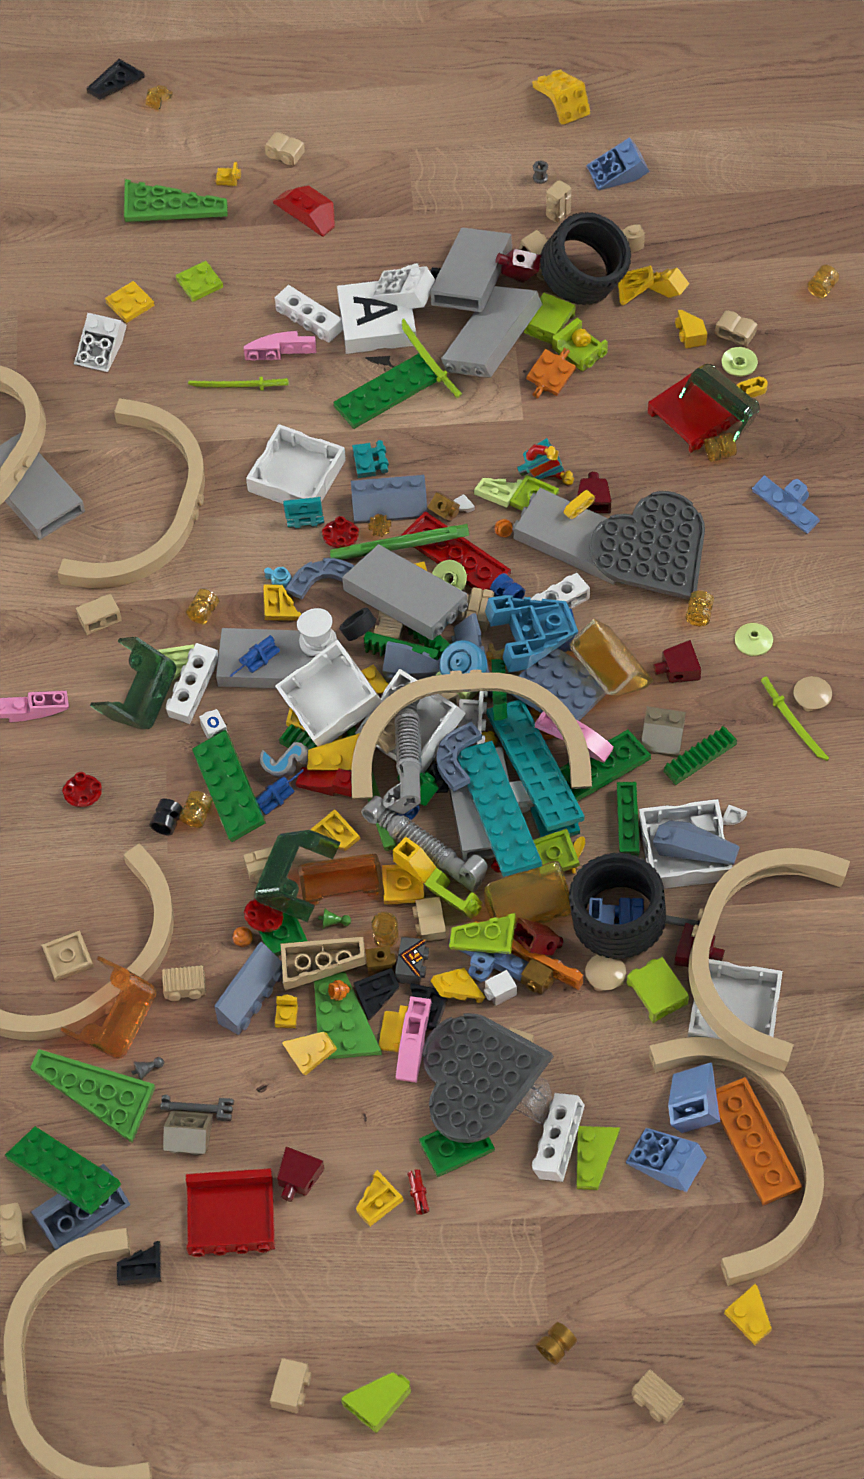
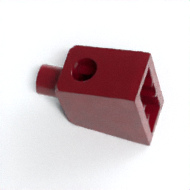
M513 249L506 255L498 253L495 262L501 265V273L524 283L539 271L541 255Z
M590 472L588 478L580 480L577 496L588 490L595 496V499L587 509L594 513H611L612 500L607 479L599 478V473Z
M691 640L665 649L662 652V662L653 664L655 675L666 673L671 683L698 681L701 679V667Z
M518 918L513 938L529 953L552 956L556 948L560 949L563 946V938L548 926Z
M685 923L674 962L676 966L689 967V957L695 937L691 936L694 925ZM713 935L709 949V959L723 961L725 950L714 947L716 936Z
M286 1146L277 1177L278 1185L284 1188L280 1197L288 1202H292L296 1193L306 1196L325 1169L323 1160Z

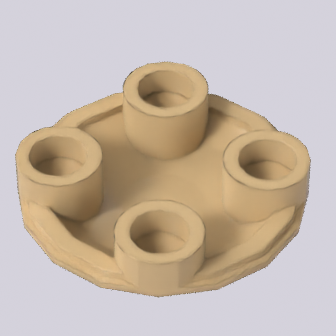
M805 677L799 680L794 687L793 694L795 700L805 711L810 712L823 708L831 702V687L825 680L819 677Z
M596 955L588 961L585 973L587 980L596 991L612 990L624 983L626 968L620 958L613 959L611 957L606 958L603 955Z

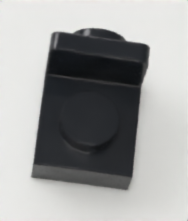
M432 764L428 773L435 778L434 782L438 786L436 793H447L449 791L448 784L440 775L437 764Z

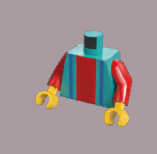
M548 438L532 445L530 449L525 451L523 457L526 463L517 467L521 477L532 473L534 478L538 480L545 477L563 478V483L566 485H572L574 481L571 471L564 473V468L558 455L559 451L555 450Z

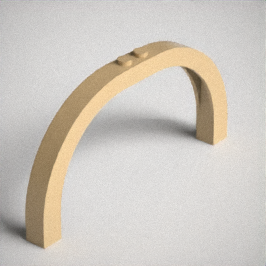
M0 366V392L13 396L24 405L26 420L19 441L0 468V505L9 497L32 465L42 446L46 431L44 408L35 389L22 375L3 366Z
M120 398L114 412L116 424L145 428L164 436L177 446L187 461L189 467L187 483L177 514L169 530L149 549L124 560L108 563H90L63 558L58 571L60 584L82 588H111L127 585L161 569L184 546L195 520H198L199 506H202L204 502L205 469L202 453L196 438L188 427L171 413L148 403Z
M470 670V673L462 674V671H450V674L431 676L407 684L387 697L370 715L357 739L353 754L352 798L353 800L373 798V755L380 735L388 723L411 703L435 694L499 691L517 695L535 704L551 718L563 737L569 756L571 789L592 787L590 756L585 737L575 717L547 689L530 680L511 674L482 673V670Z
M140 843L126 852L124 859L126 865L148 890L154 905L152 931L141 954L120 975L90 997L69 1009L39 1016L18 1015L0 1009V1036L17 1040H46L77 1032L91 1025L105 1014L113 1012L115 1007L121 1002L129 1000L132 994L140 989L156 972L171 943L174 927V910L169 886L164 874Z
M800 848L775 849L755 854L734 865L721 877L713 888L705 909L701 908L697 920L700 921L699 926H694L691 935L695 939L688 967L692 995L701 1015L717 1036L727 1045L751 1060L784 1072L794 1044L771 1037L748 1026L729 1010L718 995L709 970V949L721 912L729 899L737 891L751 882L769 876L799 875L817 879L841 888L850 864L848 860L824 852Z
M689 1037L650 1045L649 1057L655 1073L691 1064L712 1063L713 1065L724 1066L752 1078L773 1097L780 1107L803 1168L804 1196L802 1204L793 1221L776 1238L759 1248L722 1258L721 1262L727 1286L745 1282L775 1270L791 1258L804 1244L816 1222L822 1201L824 1170L818 1148L820 1145L819 1138L816 1133L813 1134L811 1129L813 1124L810 1115H806L798 1094L780 1070L751 1060L727 1045L722 1039Z
M126 1228L90 1234L69 1242L51 1253L28 1275L18 1290L8 1313L4 1332V1360H1L2 1374L5 1373L6 1381L2 1382L3 1394L7 1395L12 1423L27 1452L44 1471L55 1479H152L149 1462L120 1467H95L75 1462L63 1456L52 1448L37 1431L28 1403L25 1340L29 1322L37 1305L50 1288L70 1272L93 1262L131 1256L129 1235Z

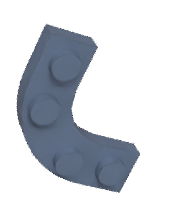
M323 558V561L315 563L311 561L296 572L285 590L287 594L302 600L316 581L323 578H333L343 582L342 577L355 565L334 558Z
M472 721L450 732L439 744L437 768L453 792L470 784V777L459 765L457 756L464 748L482 739V734Z

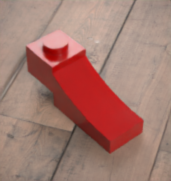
M301 768L304 771L299 774L296 787L334 796L337 793L352 797L351 771L340 768L335 771Z

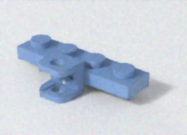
M764 475L752 488L754 493L806 534L820 522L817 516L803 506V503L809 497V492L807 491V486L799 479L791 481L783 490Z
M459 950L471 956V966L468 974L480 982L485 981L490 976L493 968L501 972L507 970L511 977L521 981V973L529 963L512 953L500 954ZM475 971H481L482 974H477Z

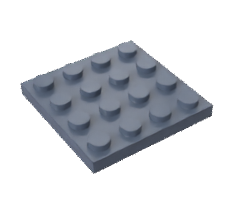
M558 648L518 676L537 683L550 691L569 709L578 721L614 686V682ZM513 695L514 697L523 701L524 703L531 706L540 713L543 712V710H541L539 707H537L530 701L517 695Z

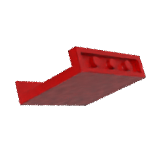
M701 366L650 400L647 413L651 417L658 415L689 444V452L692 453L696 449H700L709 440L715 439L721 432L727 431L737 421L743 420L746 415V404L708 369Z
M271 1168L186 1174L188 1244H186L188 1255L202 1257L205 1254L214 1253V1255L222 1256L228 1252L246 1254L248 1251L266 1253L275 1249L273 1175Z

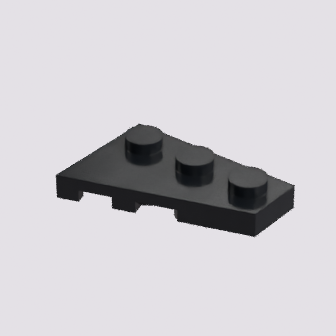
M118 59L87 87V93L100 100L145 78L144 72Z

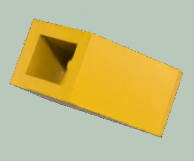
M668 268L663 272L653 273L654 284L649 289L671 298L681 295L689 285V282L678 268Z
M678 310L675 326L680 330L679 338L681 342H684L685 349L706 345L707 331L703 320L683 310Z
M407 837L393 849L394 863L424 884L435 868H437L423 849Z

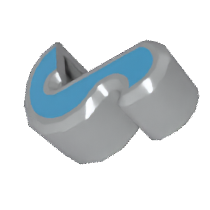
M294 742L278 761L262 750L260 763L265 771L273 776L288 778L295 772L297 761L302 764L308 761L309 749L299 742Z

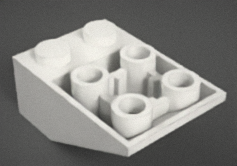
M427 266L383 271L371 298L409 309L421 308L425 306L435 279Z
M88 313L74 364L108 372L122 344L127 325L121 320Z

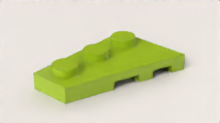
M512 913L502 918L495 917L489 921L473 922L452 927L449 944L450 950L511 954L516 914Z
M578 1127L577 1189H599L621 1127Z

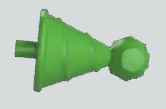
M326 908L324 909V915L318 917V920H323V928L340 922L344 926H349L351 923L349 915H344L341 918Z

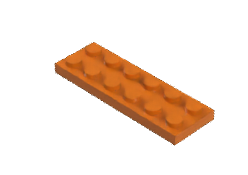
M746 1077L717 1088L716 1095L720 1122L762 1205L802 1190L803 1186Z

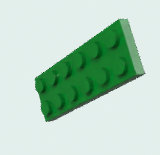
M418 353L335 400L333 406L350 426L355 429L436 383L437 375Z
M629 729L608 740L613 746V750L604 763L590 757L591 788L571 789L570 764L567 763L559 768L577 802L651 760V754Z
M224 730L192 748L228 839L234 842L264 825L266 821L228 732Z
M36 1126L5 1154L8 1161L90 1215L121 1186L119 1179Z

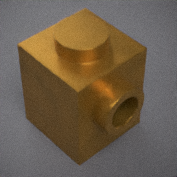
M436 492L427 508L444 519L452 521L459 513L460 504L444 494Z
M390 946L365 949L369 976L390 968L393 970L392 965H396L395 953H390Z
M534 959L530 960L521 973V983L531 992H538L541 995L546 989L549 990L554 982L553 970Z

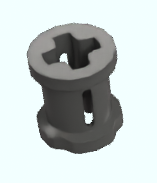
M542 160L536 161L533 164V180L538 184H543L548 180V174L546 173L548 164Z

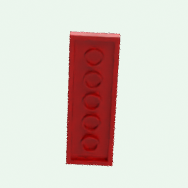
M425 511L401 536L448 526ZM464 537L414 546L415 549L437 564L445 560L459 562L466 571V584L472 588L490 590L493 581L499 575L505 573L509 576L511 574L510 568Z

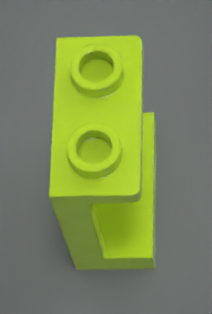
M543 293L540 297L542 305L525 328L524 333L552 344V337L563 329L569 318H574L575 305L553 295Z
M576 318L552 337V349L559 355L563 348L569 349L570 353L565 359L583 372L587 368H591L598 359L603 358L607 354L608 341L603 340L599 342L590 335L591 342L587 346H575L572 341V334L577 329L582 328V321Z
M435 868L425 882L428 889L468 918L472 919L473 916H477L482 909V901L473 892L463 901L448 891L446 888L451 881L441 870Z
M663 957L657 960H650L646 966L632 970L627 976L628 987H633L646 1006L652 1023L688 1005L689 994Z

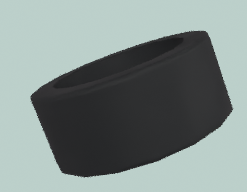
M367 607L362 608L349 616L341 624L339 630L348 641H353L368 632L374 626L377 619Z

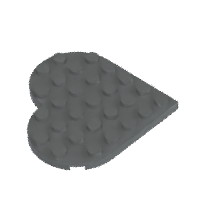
M670 491L653 492L637 503L632 515H612L596 526L590 538L591 558L599 571L613 581L694 601L697 593L705 534L703 517L694 508V503L686 497Z
M465 1013L463 1016L453 1019L452 1017L447 1018L431 1031L422 1051L424 1068L431 1080L436 1083L429 1100L432 1122L443 1136L456 1142H476L491 1136L506 1122L553 1059V1054L482 1015Z

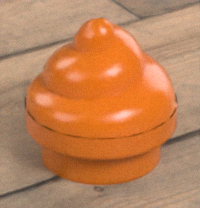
M507 519L497 521L495 533L499 537L510 536L513 532L512 523Z
M247 927L236 928L232 935L233 942L240 947L248 946L253 940L251 930Z
M335 980L328 986L330 998L336 1001L344 999L351 989L341 980Z

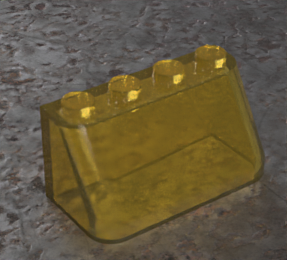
M595 618L570 643L572 652L602 689L611 696L615 697L643 690L654 681L614 631Z
M552 861L543 864L542 867L494 881L484 888V904L490 918H502L508 916V914L515 913L516 925L518 918L537 923H548L553 918L571 914L569 887L559 861Z

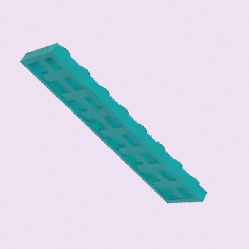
M521 700L507 703V719L494 721L493 707L486 709V715L547 832L584 821L585 815L539 729L535 728V722L525 703Z
M493 741L464 748L457 756V761L470 777V784L467 787L503 877L542 867L541 858Z

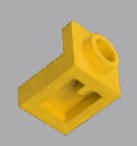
M234 162L233 168H218L216 185L237 186L238 179H241V169H238L237 162Z
M292 995L277 996L275 1027L296 1028L298 1014L297 997Z

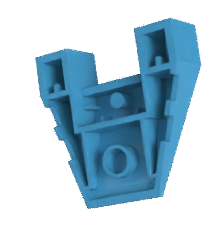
M512 595L488 598L485 614L490 626L509 624L516 641L506 643L503 653V660L508 673L528 669L578 634V629L566 601L550 599L537 601L531 600V597L517 599L513 598Z

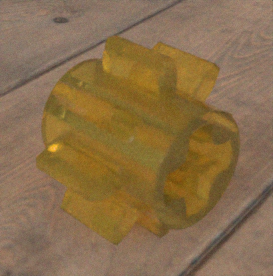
M377 514L374 517H370L368 529L372 530L373 536L383 537L386 533H390L391 520H387V515Z

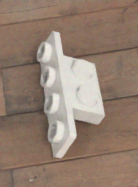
M479 691V700L460 699L459 708L466 714L459 722L458 728L472 721L480 733L485 731L486 719H482V714H486L487 702H483V697H487V691ZM482 736V739L476 745L485 743V736Z

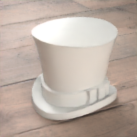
M314 608L307 610L298 618L297 628L301 633L299 643L304 654L316 656L337 640L335 632L331 629L332 617L328 611Z

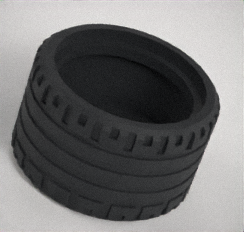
M593 212L575 213L567 217L545 243L540 259L541 273L544 276L545 282L559 297L578 305H592L606 298L626 275L631 264L630 244L619 226L607 217ZM576 240L592 247L605 264L606 276L592 277L578 270L567 257L565 241Z
M628 853L604 854L588 861L573 877L569 889L573 927L580 942L587 949H590L591 952L597 953L599 956L603 955L606 958H631L647 951L659 940L666 923L664 886L659 873L649 862ZM615 887L634 889L642 893L650 902L649 907L639 918L620 925L602 923L594 919L586 909L590 903V898H594L606 889Z

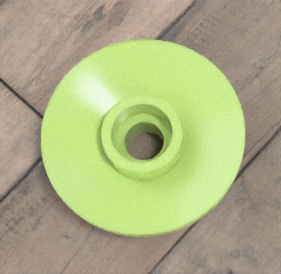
M734 347L727 350L722 356V367L731 375L747 376L757 368V357L754 352L747 348Z
M442 561L432 572L436 577L460 590H463L467 581L466 571L457 561ZM454 577L453 582L450 583L449 579Z
M748 623L737 630L735 644L746 655L760 656L771 649L773 636L771 631L764 625Z

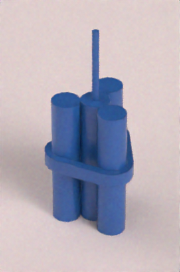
M269 635L259 644L249 648V652L239 659L242 666L232 673L230 677L244 666L248 667L251 673H254L262 665H267L268 661L280 652V649L274 643V638Z
M303 769L289 781L285 777H281L272 785L265 787L266 790L256 797L258 805L265 815L269 814L278 805H283V801L295 792L289 785V782L304 771Z

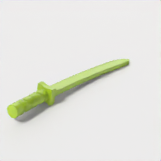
M403 318L401 321L403 331L425 362L437 375V381H442L454 396L459 398L462 395L461 391L448 379L447 371L443 372L432 359Z
M259 377V380L188 381V385L195 387H260V390L264 391V387L289 385L288 378L264 380L263 377Z
M767 676L763 677L761 682L771 698H773L772 705L774 708L776 706L779 708L787 721L817 757L828 761L829 757L816 744L784 703V696H779Z

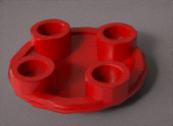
M338 516L335 520L327 523L322 529L323 540L334 548L348 547L358 540L359 528L343 516Z
M77 772L74 777L66 782L62 792L65 800L70 805L86 807L98 801L102 794V785L95 777L86 775L84 772Z
M258 895L245 906L244 917L247 923L255 930L272 932L282 925L284 909L281 905Z

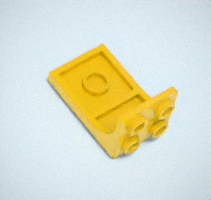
M556 70L551 75L540 76L537 80L532 81L534 89L547 95L552 100L560 124L564 125L590 114L585 84L579 79L562 70Z

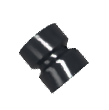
M163 798L160 799L155 810L156 813H154L149 825L155 832L170 836L174 833L177 821H179L183 812V807L176 801Z

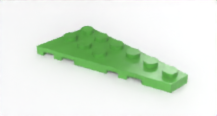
M125 179V222L228 216V203L225 198L210 195L205 197L198 196L195 192L188 194L183 193L180 189L159 185L153 187L146 185L144 182L133 183L131 180Z
M345 971L314 981L317 1033H327L337 1048L326 1059L382 1055V1051ZM335 980H341L351 988L350 992L341 1001L331 999L329 996L328 986Z
M38 1049L31 1065V1070L133 1143L156 1088L155 1084Z

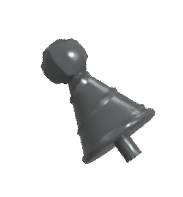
M156 1057L153 1062L134 1061L135 1070L131 1071L132 1075L137 1074L139 1079L143 1080L154 1067H163L164 1060L161 1057Z

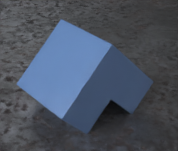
M590 898L589 914L602 923L614 925L615 905L602 904L603 898Z

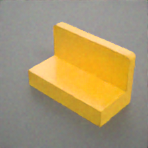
M400 1005L399 1012L385 1011L379 1039L381 1050L399 1052L408 1006Z

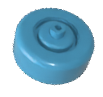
M465 640L456 641L443 651L439 662L441 675L450 674V671H462V674L470 673V670H482V673H486L487 658L484 651L474 643Z

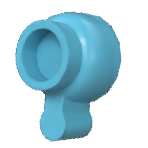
M269 567L264 569L265 578L271 579L272 585H283L286 588L292 579L291 574L284 567H277L275 570Z

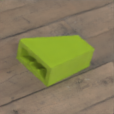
M391 1372L344 1395L341 1398L342 1406L377 1434L411 1393L410 1382L402 1374L398 1376Z

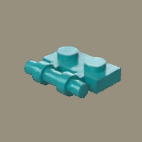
M382 440L376 441L375 448H371L370 443L352 445L358 478L376 476L375 470L381 469V473L388 472L389 462L385 456L387 451ZM378 456L379 460L374 461L373 457Z
M321 497L284 501V511L288 527L301 528V526L305 525L313 527L317 526V524L325 523Z

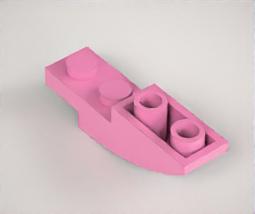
M298 331L268 335L244 346L245 360L252 361L281 359V354L316 353L315 336L298 337Z
M67 691L28 692V697L0 698V719L9 718V722L43 718L69 709Z
M543 711L535 722V728L563 740L557 726ZM576 720L585 737L589 756L604 763L612 752L613 746L594 730Z
M410 997L402 1029L396 1080L417 1083L424 1037L432 1003L431 999Z

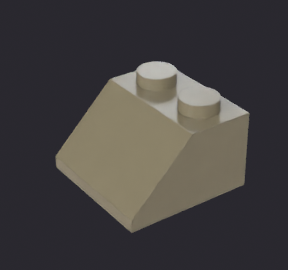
M647 706L641 744L649 753L679 756L686 712Z
M171 1111L164 1125L163 1150L174 1154L189 1152L192 1155L205 1154L209 1147L213 1114Z

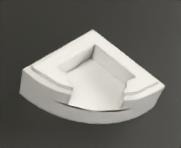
M464 494L453 500L460 504L459 511H466L467 513L475 510V506Z
M728 805L722 818L723 825L740 823L745 819L747 811Z
M710 813L690 818L691 824L715 834Z

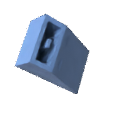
M630 137L586 165L598 190L636 181L650 172L638 147Z
M712 1063L673 1074L668 1104L671 1126L681 1133L720 1122Z
M646 1128L626 1163L669 1187L687 1192L707 1157L697 1142Z

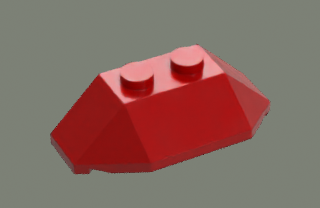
M309 185L287 190L273 201L276 206L322 237L335 228L333 201Z

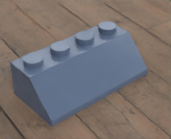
M424 475L351 481L354 524L417 519L425 511L428 513Z
M260 942L214 1006L218 1024L237 1035L242 1030L248 1028L251 1017L260 1011L263 1000L271 995L273 986L283 978L282 961L264 943Z
M104 1164L99 1166L109 1174L113 1175L111 1170ZM119 1187L92 1215L60 1194L47 1200L32 1210L31 1213L54 1249L57 1250L63 1245L85 1236L131 1204L121 1187Z

